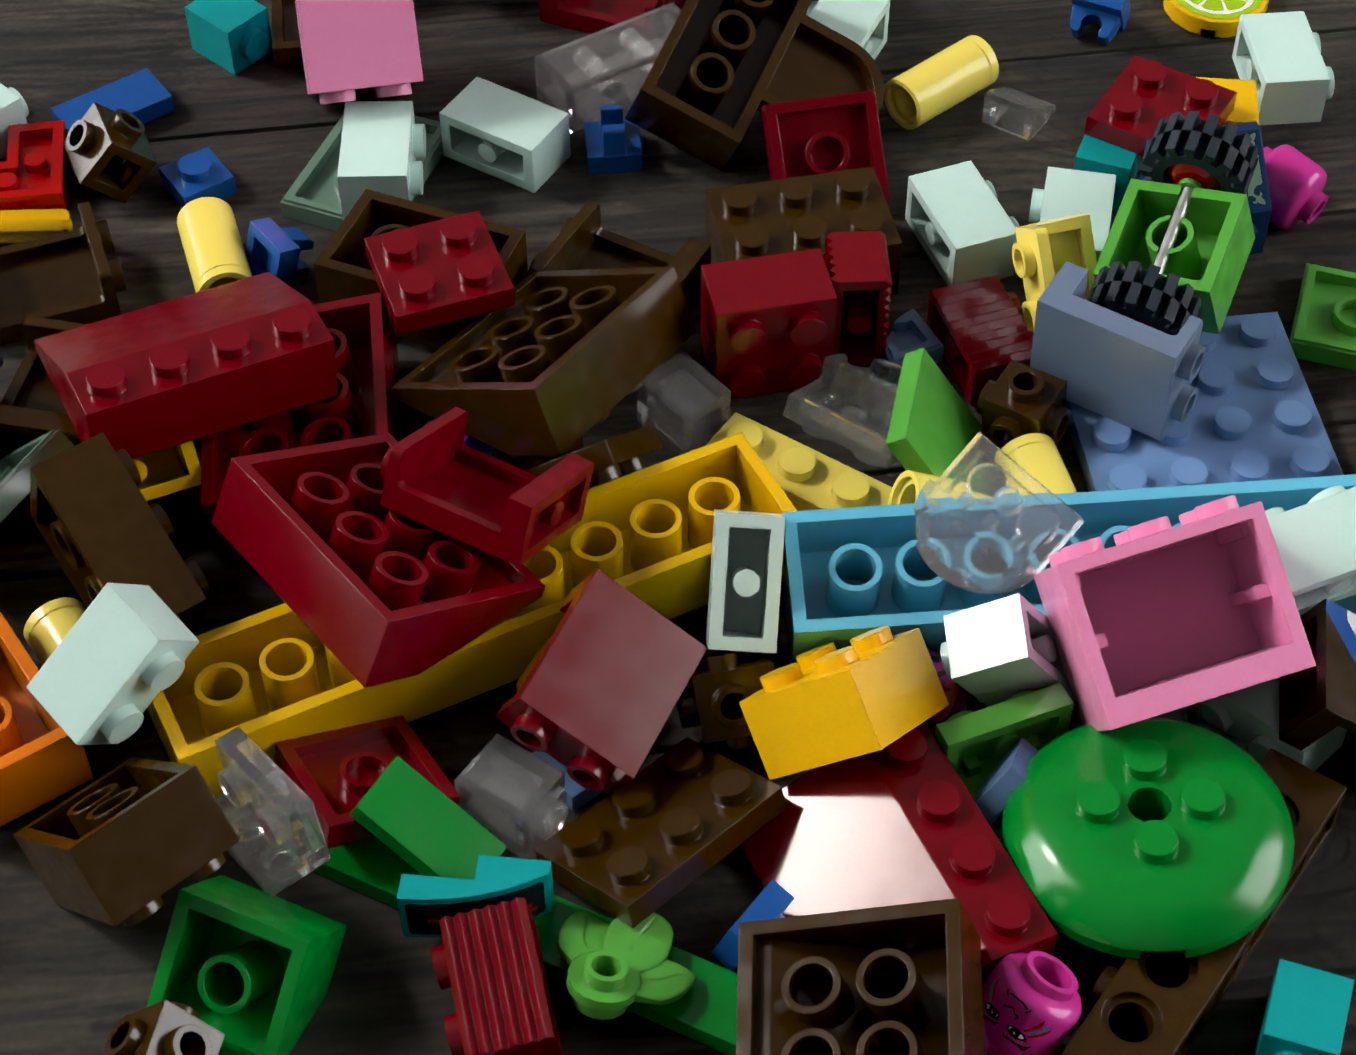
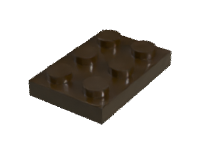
M686 737L637 773L633 780L616 788L612 793L536 848L535 854L537 860L551 861L554 880L634 928L786 809L784 794L781 786Z

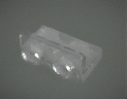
M239 727L215 740L224 768L217 773V779L224 794L217 797L216 800L241 840L226 851L268 895L273 896L331 860L313 801Z

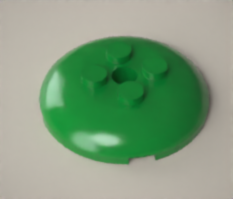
M1151 717L1113 730L1098 732L1091 724H1085L1062 734L1040 749L1029 760L1026 775L1027 781L1020 784L1010 793L1004 806L1002 818L1004 849L1053 927L1067 937L1087 947L1119 957L1140 960L1141 951H1184L1185 958H1190L1219 950L1238 941L1260 925L1274 910L1289 882L1293 865L1295 839L1291 816L1281 792L1270 775L1250 754L1235 743L1208 729L1175 719Z

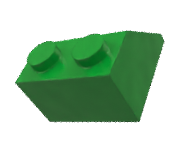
M224 875L184 887L179 890L147 1007L165 999L192 1007L199 1013L200 1020L225 1034L218 1055H290L328 993L347 925Z

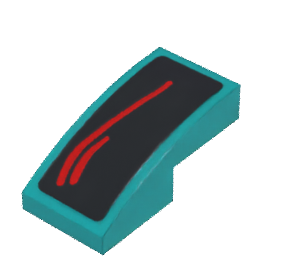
M479 855L474 880L401 874L396 900L403 937H442L439 920L444 916L454 917L459 912L468 913L472 909H483L487 905L496 906L502 901L511 902L516 897L526 899L535 919L553 912L555 897L551 861Z

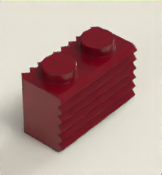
M881 231L831 232L826 236L825 264L837 295L833 368L880 367L885 364L884 356L886 355V338H888V313L890 312L889 304L891 303L892 286L886 235Z
M999 275L929 290L926 324L944 345L943 356L969 404L976 408L980 393L985 384L990 379L996 381L1011 360L1030 367L1034 332L1028 331L1026 322L1023 323L1022 308L1017 295L1014 292L1008 293V290H1004V285L1000 283Z
M516 897L511 902L502 901L496 906L487 905L483 909H472L468 913L459 912L454 917L444 916L440 919L439 924L443 944L432 946L431 955L436 978L441 990L452 988L456 1013L444 1016L447 1040L452 1055H564L537 925L526 899Z

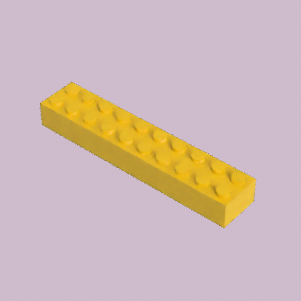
M740 432L589 489L582 520L524 563L546 586L542 597L419 675L364 688L286 603L195 636L200 642L185 659L183 673L171 686L158 693L147 707V710L170 761L196 765L214 797L219 798L280 774L274 766L276 742L401 715L409 723L518 680L539 648L546 640L551 638L565 615L559 609L570 591L597 569L668 620L708 605L714 509L778 514L797 511V509L744 434Z

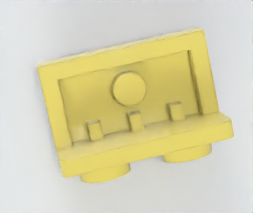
M1080 213L1015 227L1017 243H1014L1012 246V260L1017 275L1023 278L1026 302H1023L1021 306L1023 323L1026 322L1027 329L1031 333L1034 332L1037 300L1066 261L1089 270L1085 300L1088 298L1094 283L1093 272L1097 265L1090 214Z

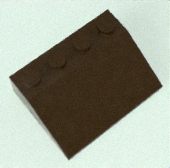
M674 266L533 271L514 287L516 306L481 314L394 385L391 390L395 400L434 419L454 407L468 411L469 416L465 434L510 456H539L541 460H554L570 453L575 447V442L592 426L606 420L610 415V410L626 395L641 388L644 384V379L660 364L671 360L677 354L676 349L692 336L696 330Z
M953 898L739 923L736 1055H985L981 937L961 899Z

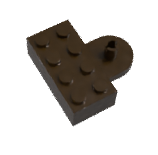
M686 0L625 119L722 171L741 143L756 110L762 113V106L875 90L879 113L884 99V83L878 65L864 48L851 39L805 15L811 0Z

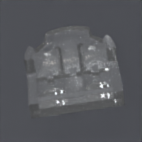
M845 353L825 357L819 379L788 395L783 416L802 425L803 430L808 435L821 440H831L853 451L854 456L865 464L888 468L898 462L897 458L887 447L886 440L902 366L881 358L873 359L869 368L853 366L847 363L848 357Z
M980 432L977 433L936 482L930 478L927 480L914 506L916 538L918 542L916 546L925 563L934 573L948 583L963 590L980 594L1006 593L1019 589L1034 579V575L1040 573L1048 565V555L1059 552L1085 522L1079 514Z

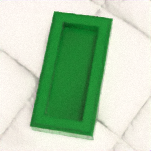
M399 756L388 765L349 814L415 870L425 876L474 880L479 855L501 856L507 848V845Z

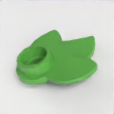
M585 910L577 911L570 915L559 932L557 950L569 965L566 987L575 1008L588 1017L608 1020L624 1014L633 1002L662 1006L673 1003L687 994L694 985L696 976L682 965L667 960L671 951L674 934L670 923L663 916L652 913L634 928L617 918L610 925Z

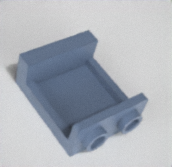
M1066 261L1037 300L1030 367L1066 380L1067 401L1162 441L1175 420L1182 423L1185 422L1196 402L1198 388L1191 386V383L1199 372L1206 354V346L1199 344L1203 320L1191 315L1177 335H1169L1087 301L1085 296L1089 270Z

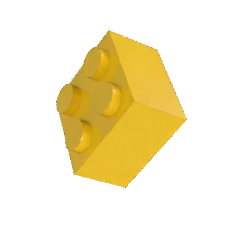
M888 625L882 626L850 640L851 646L839 650L836 649L834 642L818 646L796 657L797 663L783 666L760 677L763 689L740 701L739 704L769 780L882 750L949 706L919 628L893 636Z

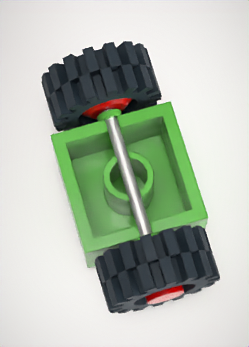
M1179 111L1171 113L1169 119L1164 117L1159 121L1141 163L1140 176H1145V179L1131 178L1093 272L1094 283L1087 301L1169 335H1177L1191 315L1203 320L1202 332L1220 334L1255 240L1246 192L1259 158H1257V146L1250 145L1252 138L1246 132L1236 135L1238 125L1231 121L1225 126L1217 123L1220 116L1210 113L1207 120L1201 119L1199 111H1189L1186 119Z

